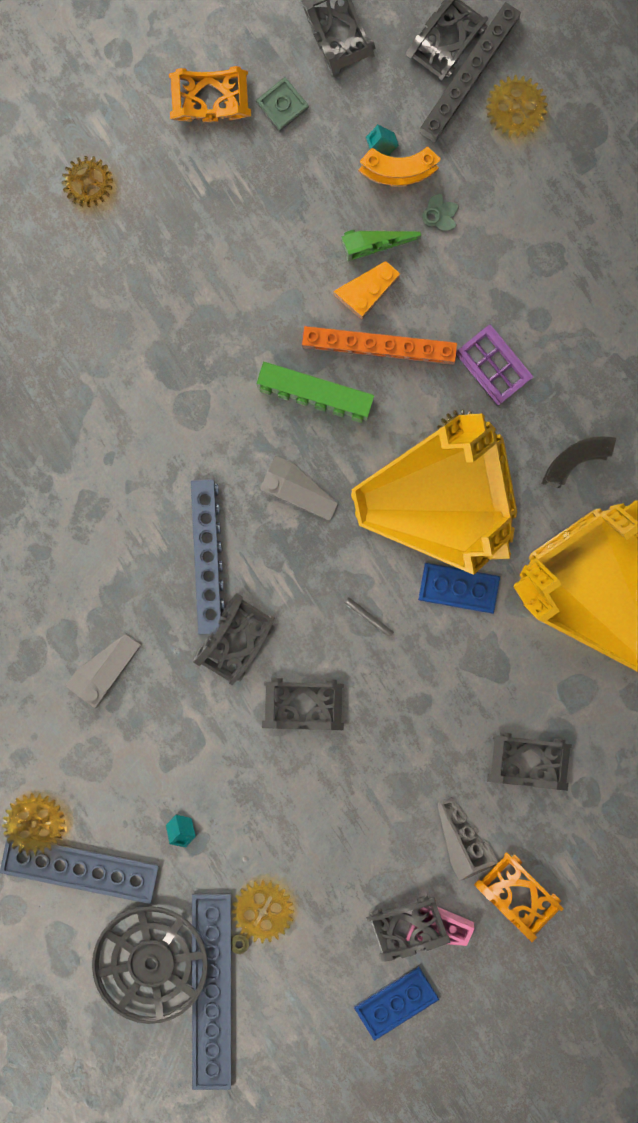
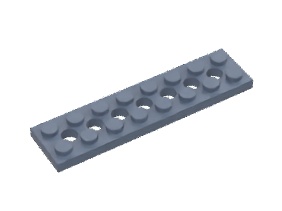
M7 835L0 873L151 904L159 865ZM24 852L27 854L28 860L26 863L18 861L17 856L19 853ZM39 856L46 858V866L40 867L37 865L36 860ZM62 860L65 862L66 867L63 871L56 869V861ZM76 864L84 866L85 871L83 874L78 875L75 873L74 866ZM95 868L103 870L102 878L98 879L93 876ZM120 872L122 874V881L114 882L112 874ZM136 875L141 878L139 886L131 884L132 876Z

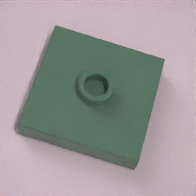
M286 77L282 78L256 99V103L279 131L309 108L307 102Z

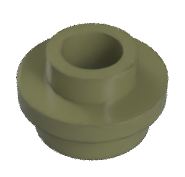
M241 934L233 936L231 939V950L236 954L245 953L249 947L247 937ZM237 941L243 943L241 948L236 947Z

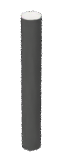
M348 597L344 602L387 637L390 638L394 632L351 598Z

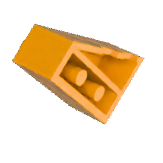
M385 261L334 290L333 295L362 320L397 281L400 273Z

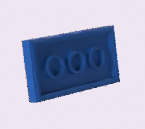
M425 563L418 600L494 614L501 576L480 572L473 575L458 568Z
M418 966L354 1006V1009L375 1041L440 999Z

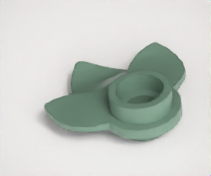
M441 194L432 196L429 200L428 208L423 212V222L428 226H436L443 231L454 229L457 225L452 217L457 211L458 204L443 202ZM428 215H435V219L430 220L428 218Z

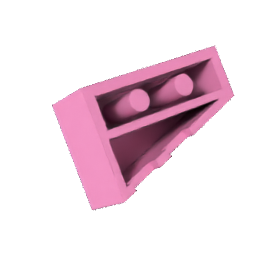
M430 906L423 907L420 910L422 915L429 912L428 917L423 920L426 923L434 918ZM437 907L446 934L451 942L448 944L467 946L474 931V922ZM434 922L430 926L440 936L436 922ZM410 924L406 933V941H410L411 934L418 927ZM422 930L417 934V939L420 941L423 940L422 936H419L423 933Z

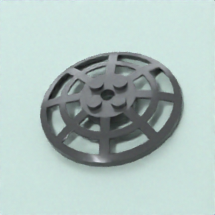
M146 906L128 910L106 926L99 936L93 951L92 972L100 996L112 1010L122 1017L137 1023L155 1024L180 1016L198 999L207 978L208 958L200 934L188 920L172 910ZM145 912L167 914L176 918V921L171 928L158 923H148ZM134 914L138 915L140 925L129 929L121 937L111 932L114 926L123 919ZM182 924L188 927L195 936L201 951L189 952L186 942L177 933ZM149 929L162 930L167 934L162 942L151 940ZM141 930L143 942L133 946L126 941L129 936ZM107 938L116 944L111 956V967L99 969L100 951L103 942ZM173 938L181 945L184 954L173 955L168 947ZM122 947L130 953L128 963L117 965L118 953ZM152 958L156 961L154 969L147 967V959ZM202 959V975L195 991L186 984L191 973V960ZM186 961L185 973L181 980L173 974L175 963ZM129 971L134 980L130 989L124 985L119 973ZM113 975L117 986L125 994L119 1004L107 993L101 977ZM167 980L177 986L171 993L161 997L160 985L164 984ZM141 985L152 987L154 998H145L137 995L136 992ZM181 990L191 997L179 1009L164 1015L162 1003L174 998ZM131 999L142 1004H155L156 1016L137 1015L127 1011L125 1008Z

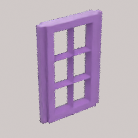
M491 324L456 351V356L497 406L533 378L532 374ZM486 336L496 347L489 354L478 343ZM474 345L485 356L478 363L467 352ZM498 351L508 362L501 370L491 359ZM487 360L497 371L490 379L480 368ZM510 367L521 378L514 385L503 374ZM499 376L510 387L502 394L492 383Z

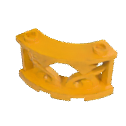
M239 66L215 72L187 71L185 68L176 69V72L169 74V78H171L173 111H170V119L192 122L193 119L197 118V120L202 119V122H219V118L224 119V117L229 118V120L250 117L251 109L248 108L246 77L248 71L242 70ZM238 78V90L231 92L230 90L235 87V83L229 84V80ZM180 80L189 82L188 86L183 85L184 90L189 92L188 94L180 91ZM208 84L224 95L218 98L213 105V109L209 110L202 99L195 97ZM238 94H239V106H238V103H237V101H236V99H235V96H237ZM181 97L185 98L182 108ZM228 100V101H225V102H224V104L226 105V108H220V107H219V104H220L222 101ZM192 101L199 103L201 105V108L195 109L194 106L196 105V103Z
M429 147L424 148L415 155L403 158L389 157L371 148L360 160L361 167L358 169V172L378 184L402 187L419 183L433 175L439 169L436 164L440 162V157Z
M506 852L504 854L505 857L481 881L478 880L474 886L533 942L537 938L536 934L559 910L562 911L564 908L559 904L561 900L554 893L550 895L520 866L523 862L515 854L511 857ZM511 864L515 869V874L511 875L507 870L506 876L508 880H504L500 873ZM521 872H522L530 881L519 879L520 876H521ZM498 876L500 881L488 886ZM522 886L530 888L531 908L521 905L510 910L508 907L512 901V892L509 887ZM502 888H505L508 897L506 899L500 898V894L505 893ZM537 888H538L545 896H541V897L538 898ZM544 901H548L551 904L547 909L542 906ZM537 908L540 910L546 909L542 914L537 913ZM526 910L529 912V915L525 913L524 917L521 918L519 917V911Z

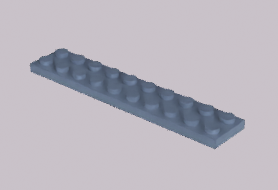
M192 894V925L204 942L208 958V972L204 988L192 1005V1090H231V894ZM192 934V952L201 951L195 936ZM202 959L192 960V988L195 991L202 975Z

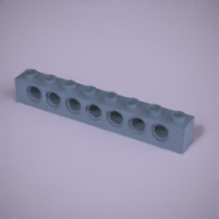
M214 480L191 481L198 635L211 634V632L215 634L216 629L220 626L218 621L221 617V610L225 609L224 599H220V591H224L223 580H219V572H223L222 560H218V553H222L221 541L217 540V534H221L220 522L216 521V515H220L219 503L215 501V496L219 495V488ZM203 495L211 497L208 505L201 504L200 498ZM204 514L211 515L212 520L209 524L201 522V517ZM205 533L212 534L213 539L210 543L202 541V536ZM206 552H211L214 555V559L206 563L203 560V555ZM207 571H212L215 575L214 580L211 582H207L204 579V574ZM208 590H213L216 594L213 601H207L205 598V593ZM210 609H214L217 613L214 620H208L206 617V612Z

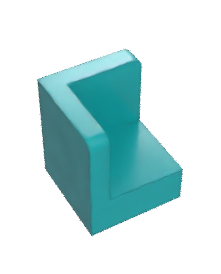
M378 124L366 136L369 149L374 148L386 156H389L399 146L395 133Z
M175 815L166 824L170 845L186 848L196 837L192 818Z

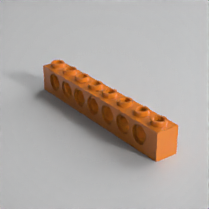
M304 326L302 347L304 349L454 365L457 343Z

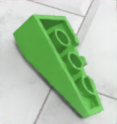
M350 230L344 233L345 236H341L349 262L421 239V232H355V230Z

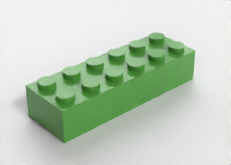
M264 361L256 383L261 393L271 395L272 392L278 394V398L287 401L292 398L297 401V404L303 406L308 404L315 405V409L326 412V409L339 417L348 415L351 416V420L362 423L363 420L367 421L374 399L372 394Z

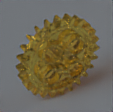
M515 75L511 81L510 77L507 76L506 83L500 80V87L494 84L493 89L495 92L489 91V95L492 98H487L486 102L491 105H487L485 110L491 112L487 114V117H493L490 124L496 123L495 130L501 128L502 135L507 131L509 132V137L512 136V133H515L516 138L519 137L520 133L526 137L527 131L533 134V126L539 129L540 124L538 122H544V118L541 115L547 114V111L543 109L548 106V103L543 102L546 96L540 95L543 89L537 90L538 83L532 85L531 78L526 82L524 76H522L521 80H518L517 75ZM518 90L521 93V95L519 97H514L511 94V91ZM531 102L535 108L529 110L525 107V104ZM501 103L506 104L508 109L502 111L498 105ZM514 105H520V108H513ZM514 116H519L522 119V122L516 124L513 122L512 118Z
M31 793L28 799L24 794L22 801L16 798V805L10 803L12 810H5L8 817L2 818L6 822V824L2 825V828L6 830L3 833L4 837L10 836L7 839V843L13 842L12 848L19 847V853L26 850L27 856L30 854V851H33L34 855L37 856L38 850L45 854L44 848L51 851V844L58 845L56 838L62 839V835L59 832H65V828L60 826L65 824V820L60 819L64 816L63 812H59L61 809L60 805L54 807L55 800L49 802V796L42 799L41 793L38 794L37 798H34L33 793ZM40 811L48 812V815L44 818L38 816ZM23 812L29 814L26 819H20L19 815ZM33 821H36V825H35V827L33 828V827L31 826V825H32V822H33ZM47 829L49 834L42 837L39 835V832ZM22 831L30 833L27 838H21L19 835Z
M262 879L261 885H258L255 880L253 887L247 884V891L243 888L240 889L243 895L236 894L235 897L239 902H233L232 905L236 906L237 909L231 911V913L237 914L232 920L239 922L235 928L242 927L240 934L246 932V939L254 936V942L260 938L261 943H264L265 938H268V941L271 942L272 936L278 940L279 932L285 935L283 928H290L287 921H293L289 914L294 913V910L289 909L293 902H287L290 895H283L286 890L285 888L279 891V884L273 887L270 880L268 885H265V881ZM255 894H263L265 900L262 903H257L254 900ZM272 896V900L266 908L268 914H263L257 926H253L259 916L260 911L258 908L262 909L268 898ZM278 903L282 909L280 912L275 913L271 910V905ZM247 910H252L255 913V917L248 920L245 918L244 913ZM269 920L272 926L270 929H263L261 922Z

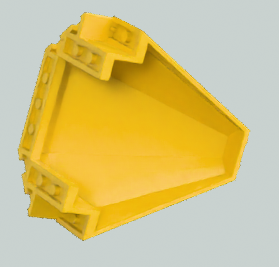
M483 413L458 415L351 489V497L356 509L355 516L358 519L359 526L473 575L488 563L489 560L510 559L509 543H513L515 530L512 527V520L517 517V506L504 438L501 434L497 435L495 433V427L490 422L485 421Z
M638 500L628 506H625L624 503L610 506V510L594 509L530 554L529 564L524 565L519 575L521 579L513 587L526 609L536 619L638 672Z

